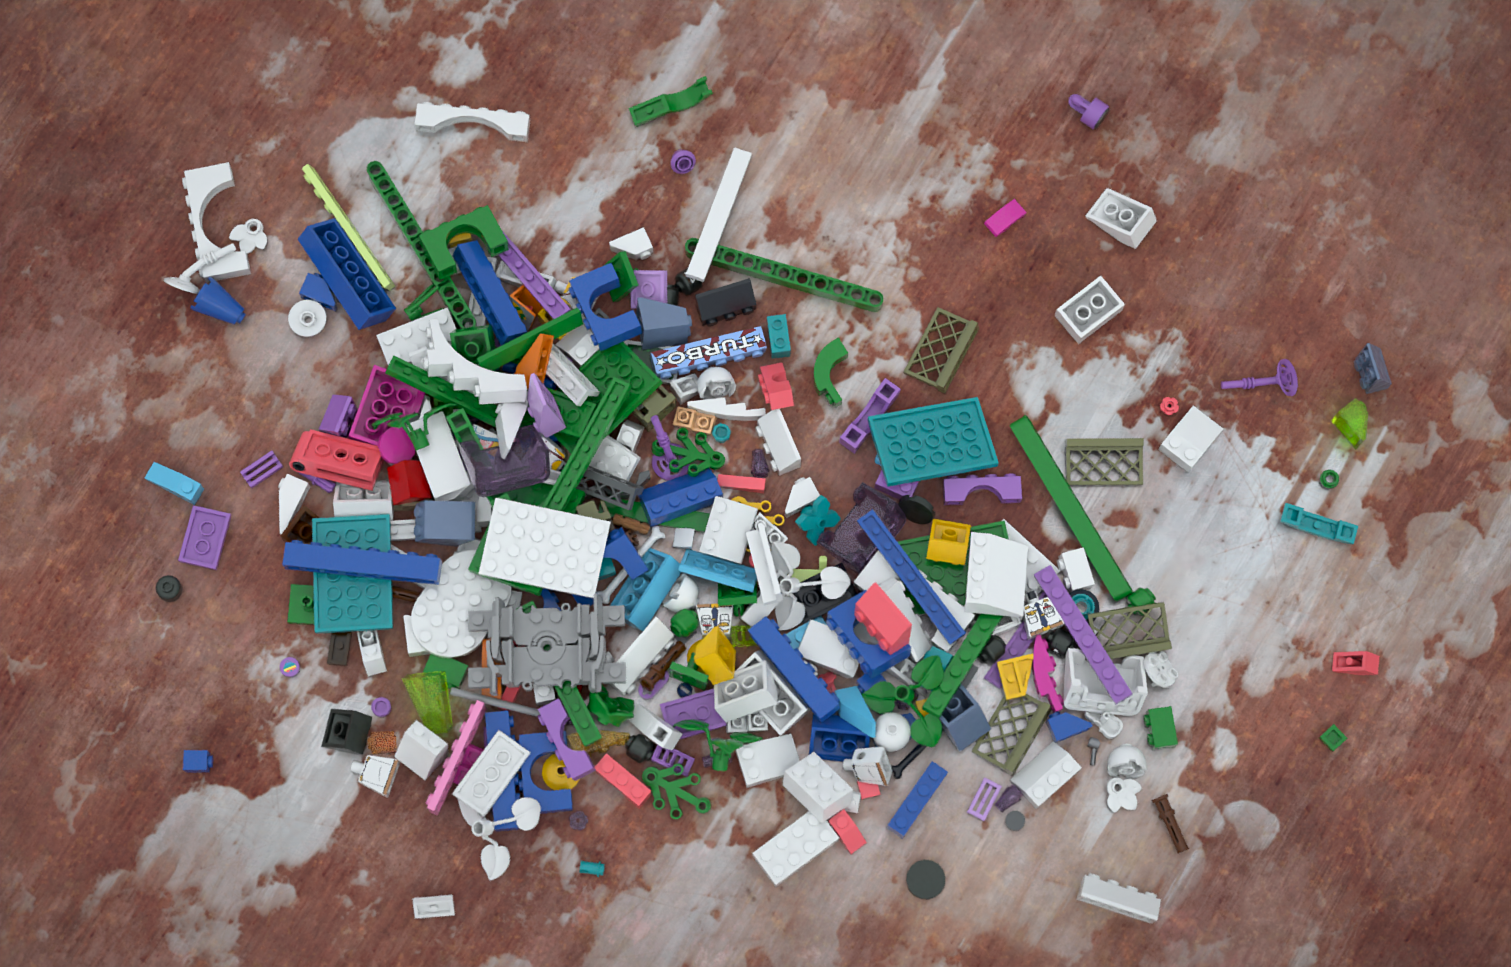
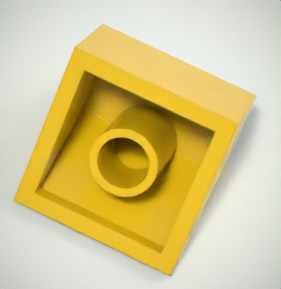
M933 519L926 559L937 562H949L955 565H965L971 525Z
M715 626L696 646L694 661L697 666L701 667L704 674L709 676V680L713 685L734 678L736 650L720 627Z

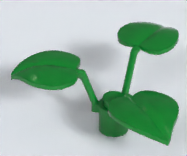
M448 403L424 413V431L421 428L414 430L409 422V419L417 416L418 413L408 414L401 418L399 415H402V412L390 414L378 419L371 425L376 430L381 423L392 420L387 423V426L397 428L402 426L416 451L430 445L426 437L429 434L427 419L443 408L459 407L455 403Z
M938 655L927 657L915 665L911 677L913 681L918 683L917 685H909V687L899 685L895 688L890 682L881 681L861 694L866 705L879 714L892 712L895 708L896 700L907 703L920 717L911 725L910 732L912 738L917 743L930 748L935 747L941 738L942 723L939 718L930 713L923 717L911 701L914 699L913 689L920 688L922 685L925 689L932 690L942 683L944 671L941 658Z
M696 719L682 720L673 725V727L678 726L687 730H703L706 732L710 757H713L712 769L717 771L728 770V760L731 758V754L736 749L743 747L744 743L763 740L762 737L747 732L731 733L730 738L733 739H711L708 728L709 724ZM713 745L718 747L715 752L713 749Z

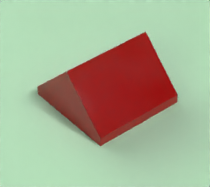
M403 460L387 468L394 506L432 499L430 486L420 461Z

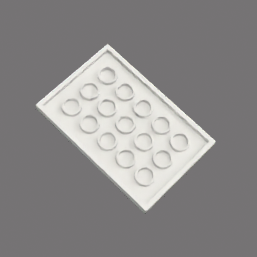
M495 498L479 575L594 599L611 522Z

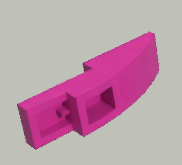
M1039 634L1036 635L1032 648V675L1039 699L1047 697L1053 713L1061 712L1064 701L1061 695L1056 693L1055 688L1057 686L1053 676H1049V674L1055 671L1056 663L1053 656H1049L1047 652L1049 647L1046 639L1041 638Z

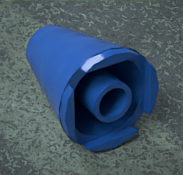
M210 276L208 280L211 282L209 285L206 283L203 285L194 300L197 303L196 306L191 305L190 309L233 325L237 322L240 324L246 315L243 313L244 308Z

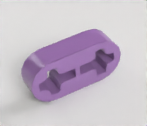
M668 671L665 672V680H659L654 685L651 695H643L644 690L640 684L638 689L639 696L644 700H651L669 681Z

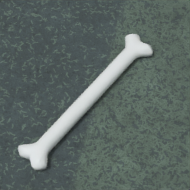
M659 526L652 527L650 537L639 548L638 553L641 557L644 556L656 540L665 538V534L660 532ZM624 568L605 590L596 592L602 598L603 604L609 603L612 592L628 575Z

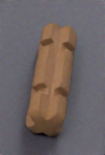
M615 514L612 519L614 525H622V527L630 528L633 531L638 530L642 534H647L650 525L647 523H640V521L626 516L624 518L620 514Z

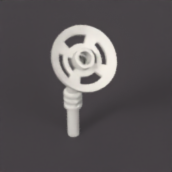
M232 243L215 252L210 251V254L206 253V256L202 255V258L185 270L183 274H180L179 278H164V282L178 289L198 294L200 289L190 282V276L205 264L209 265V262L212 264L218 258L235 251L234 244Z

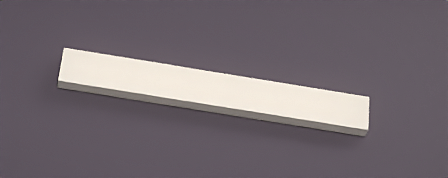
M734 148L688 267L686 277L701 282L705 281L752 153Z

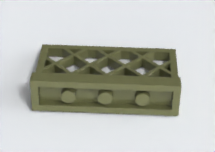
M937 307L904 370V374L931 385L945 394L979 330L978 322L968 321ZM939 314H942L948 318L949 322L938 326L936 320ZM959 322L965 325L963 331L955 333L952 326ZM950 326L953 334L942 337L940 329ZM938 330L940 338L930 342L928 338L929 333ZM955 338V346L946 349L944 341ZM942 342L944 350L934 353L931 345ZM929 346L932 354L921 358L920 350ZM946 354L947 362L938 365L935 357ZM933 358L936 366L925 370L923 361ZM921 363L923 371L918 373L910 371L914 364ZM937 370L939 373L937 381L934 382L928 379L927 373Z
M1144 438L1065 439L1066 480L1068 484L1143 485ZM1138 450V459L1132 463L1126 455L1130 451ZM1070 451H1078L1083 457L1075 464L1070 459ZM1092 451H1098L1102 455L1096 463L1087 457ZM1111 451H1117L1121 455L1115 463L1107 457ZM1085 458L1093 465L1086 474L1078 467ZM1104 458L1112 465L1106 473L1097 466ZM1123 458L1131 465L1125 473L1116 466ZM1075 468L1084 475L1079 481H1071L1070 473ZM1094 468L1103 475L1098 481H1093L1088 476ZM1113 468L1122 475L1117 481H1112L1107 476ZM1134 468L1138 472L1139 481H1131L1126 474Z
M1164 602L1087 614L1090 628L1093 632L1094 629L1098 631L1096 637L1098 638L1102 634L1109 639L1103 648L1110 659L1172 649ZM1160 607L1161 615L1157 620L1148 615L1153 608ZM1134 611H1140L1144 614L1138 623L1129 618ZM1115 614H1121L1125 617L1119 626L1110 621ZM1102 617L1106 621L1100 629H1097L1093 625V618ZM1146 617L1155 622L1149 631L1140 626ZM1127 620L1136 625L1130 634L1121 629ZM1108 623L1117 628L1111 637L1102 632ZM1157 625L1163 628L1164 637L1156 638L1151 634ZM1138 628L1147 633L1139 641L1132 637ZM1119 631L1128 636L1120 644L1113 640Z
M1028 694L1023 696V698L1020 697L1021 702L1011 705L1004 695L988 722L990 727L999 725L1002 735L990 738L988 731L978 739L972 750V753L1005 770L1006 773L1014 776L1052 710L1051 705L1041 702ZM1033 702L1038 705L1035 712L1026 713L1024 704ZM1022 705L1025 715L1013 717L1011 708ZM1009 709L1011 718L1000 721V711ZM1026 718V728L1017 730L1015 721ZM1013 722L1015 731L1004 734L1001 724ZM1016 735L1018 739L1016 745L1007 747L1005 737ZM1003 738L1005 748L994 751L992 741ZM990 742L992 752L982 753L978 750L981 744ZM1007 751L1008 759L1005 764L997 761L995 754Z

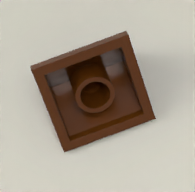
M303 505L280 535L285 543L298 540L302 541L303 544L311 545V542H313L312 519L319 517Z

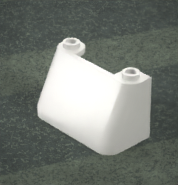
M1068 648L1065 656L1064 706L1070 710L1087 712H1108L1109 714L1124 716L1138 714L1148 694L1144 656H1127L1122 660L1121 664L1113 663L1132 692V696L1115 705L1091 665L1085 660L1082 651L1076 648Z

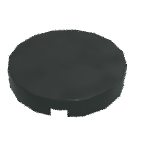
M904 495L901 497L897 507L902 516L917 524L931 523L935 516V511H933L934 507L930 502L920 496H914L913 498L909 497L910 495Z
M921 860L910 867L906 883L909 891L914 896L928 900L935 898L942 892L946 877L939 864L932 860Z

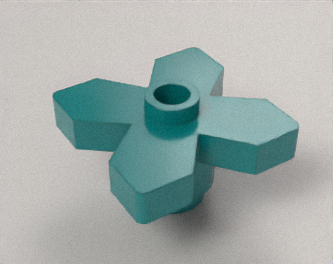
M820 495L813 502V506H805L795 521L800 529L803 531L808 530L806 537L815 546L823 539L824 527H834L841 520L837 512L832 509L829 510L830 502L823 495Z

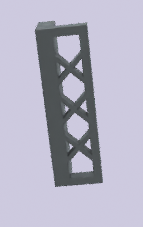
M588 466L576 489L624 509L632 510L636 495H641L644 487ZM594 480L597 488L590 490L586 481ZM606 486H610L614 493L610 497L606 496L603 488ZM623 492L630 494L627 504L623 503L619 496Z

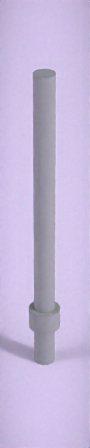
M454 687L450 689L449 695L473 701L478 700L488 705L535 717L540 715L536 708Z

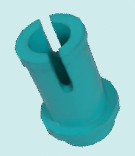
M581 860L580 873L594 874L597 877L604 875L605 864H602L601 861L594 863Z

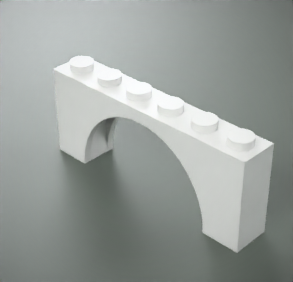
M229 162L184 171L185 178H182L184 189L188 190V195L185 197L187 206H191L192 213H189V220L191 224H194L195 228L192 231L194 242H197L198 248L195 249L197 260L201 259L202 255L206 256V253L210 254V251L215 252L221 249L211 243L205 236L202 219L205 208L210 200L222 190L235 186ZM233 251L218 258L216 262L213 261L212 264L210 262L209 265L205 264L199 269L200 277H203L206 283L211 282L208 280L210 276L218 281L251 274L246 251Z
M877 551L854 581V586L863 592L868 590L875 582L879 585L892 577L898 581L900 579L881 553ZM920 571V573L926 579L927 576L922 571ZM926 579L965 631L974 620L975 615L964 612L965 605L959 604L957 602L958 599L951 593L947 595L942 591L943 588L934 581L931 583ZM938 629L931 640L933 646L947 653L957 642L955 641L949 645Z

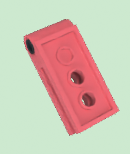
M310 429V431H305L301 434L289 466L299 473L373 491L384 459L380 455L378 446Z

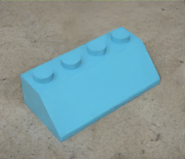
M649 548L642 557L648 571L633 580L628 576L610 605H624L625 623L642 632L649 625L650 620L681 573L678 571L680 565L678 561L672 556Z

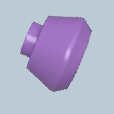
M683 149L675 151L671 158V168L678 174L690 172L696 163L693 153Z

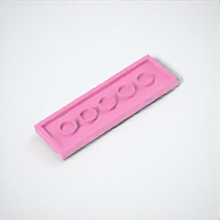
M477 700L475 704H471L468 710L469 718L467 722L464 721L459 730L461 736L459 740L455 739L451 747L453 753L450 758H446L443 764L444 772L435 781L434 794L430 793L426 801L427 809L432 814L438 816L453 784L466 749L472 743L487 708L483 702Z

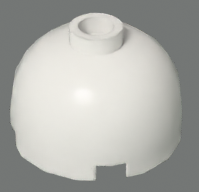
M709 367L699 376L697 390L700 398H703V400L722 398L726 395L730 397L736 390V383L728 370L722 367Z
M683 573L676 579L675 582L677 584L671 587L662 602L663 606L675 613L682 609H694L699 602V599H697L699 591L696 582Z
M895 712L885 713L877 718L875 721L876 737L873 738L875 744L878 747H884L885 751L888 752L904 748L911 736V727L907 719Z
M1122 744L1114 749L1108 757V774L1114 778H1119V775H1126L1125 779L1141 777L1144 775V770L1147 771L1146 758L1140 749L1131 744Z

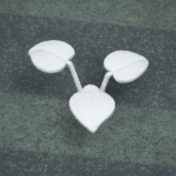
M772 542L771 555L775 571L781 570L786 574L785 578L781 580L779 587L787 596H784L783 601L779 602L775 607L779 626L778 630L792 629L804 619L805 606L801 602H796L797 597L792 594L798 592L801 586L822 584V593L829 599L840 598L850 586V578L847 573L833 566L821 571L822 581L800 583L797 578H791L794 573L793 569L797 568L800 564L799 551L791 544Z
M533 798L518 799L512 806V813L515 817L491 822L458 799L462 815L466 822L472 826L473 834L482 836L483 840L493 844L487 845L482 850L481 862L489 880H494L506 871L510 862L508 849L505 846H498L496 841L488 837L493 833L494 826L516 821L520 829L525 831L531 830L539 821L540 804Z

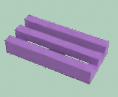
M270 451L240 473L252 489L283 468L273 451ZM270 458H273L272 460H270L269 462H267L266 464H264L248 476L246 475L258 466H260L261 464H263L264 462H266L267 460H269ZM274 463L277 464L275 467H273L272 469H270L254 481H250V479H252L253 477H255L256 475H258Z

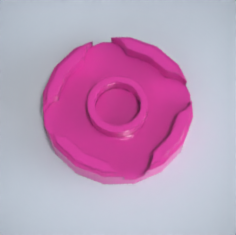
M402 427L388 428L380 435L378 449L381 457L387 463L394 465L403 460H411L414 456L415 449L412 441H410L409 436Z

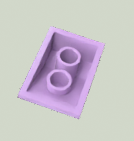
M535 373L531 374L527 395L529 407L527 409L530 416L535 418L536 422L533 424L538 433L541 432L547 438L565 429L566 425L554 396Z

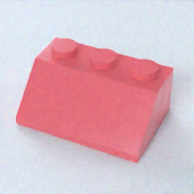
M875 582L856 603L854 614L856 619L866 626L868 633L878 640L880 647L892 655L909 644L912 624Z

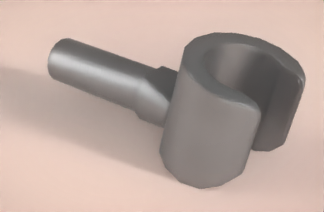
M1090 737L1087 745L1093 748L1090 765H1095L1096 753L1100 745V741L1094 737Z

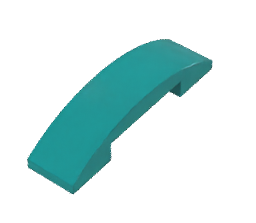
M1285 503L1280 522L1300 531L1347 544H1354L1358 525L1342 520L1335 521L1304 511V508Z

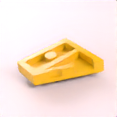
M1033 653L996 663L1006 700L1026 695Z

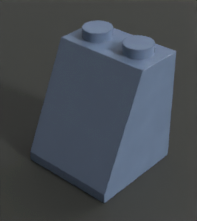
M642 297L637 298L636 316L642 329V334L639 335L642 350L687 344L688 336H691L690 327L692 326L691 315H687L686 308Z
M422 501L416 504L414 509L415 542L457 547L475 540V502Z
M961 684L940 717L943 730L959 751H962L991 730L980 705Z

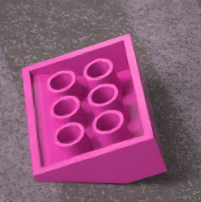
M374 365L347 439L378 446L380 435L386 429L391 428V426H387V423L392 420L381 423L376 430L373 429L371 424L394 413L402 412V415H399L400 418L414 412L418 413L425 393L385 374L387 369Z

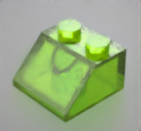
M1355 398L1338 411L1331 421L1356 450L1366 440L1368 412L1366 405Z

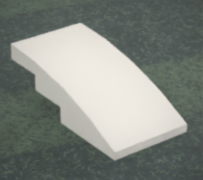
M440 411L433 414L427 419L429 434L426 437L430 445L416 451L434 498H437L471 484L444 412ZM423 418L410 423L414 430L421 428L424 431Z

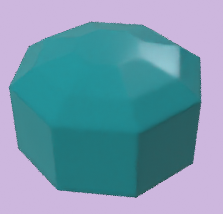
M722 423L714 426L712 432L715 441L720 443L729 440L731 434L728 425Z

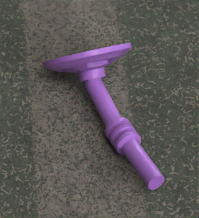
M1281 359L1278 363L1275 377L1259 379L1251 377L1236 381L1221 382V389H1253L1255 386L1278 384L1287 396H1294L1297 392L1298 381L1292 363L1288 359Z
M652 416L651 421L657 433L656 438L665 453L663 456L653 455L652 466L655 473L667 481L686 475L690 464L682 467L683 470L680 473L670 475L669 463L671 460L677 459L675 454L672 453L670 445L683 447L670 443L669 437L664 432L658 416ZM657 461H660V466L664 470V472H661L657 466Z

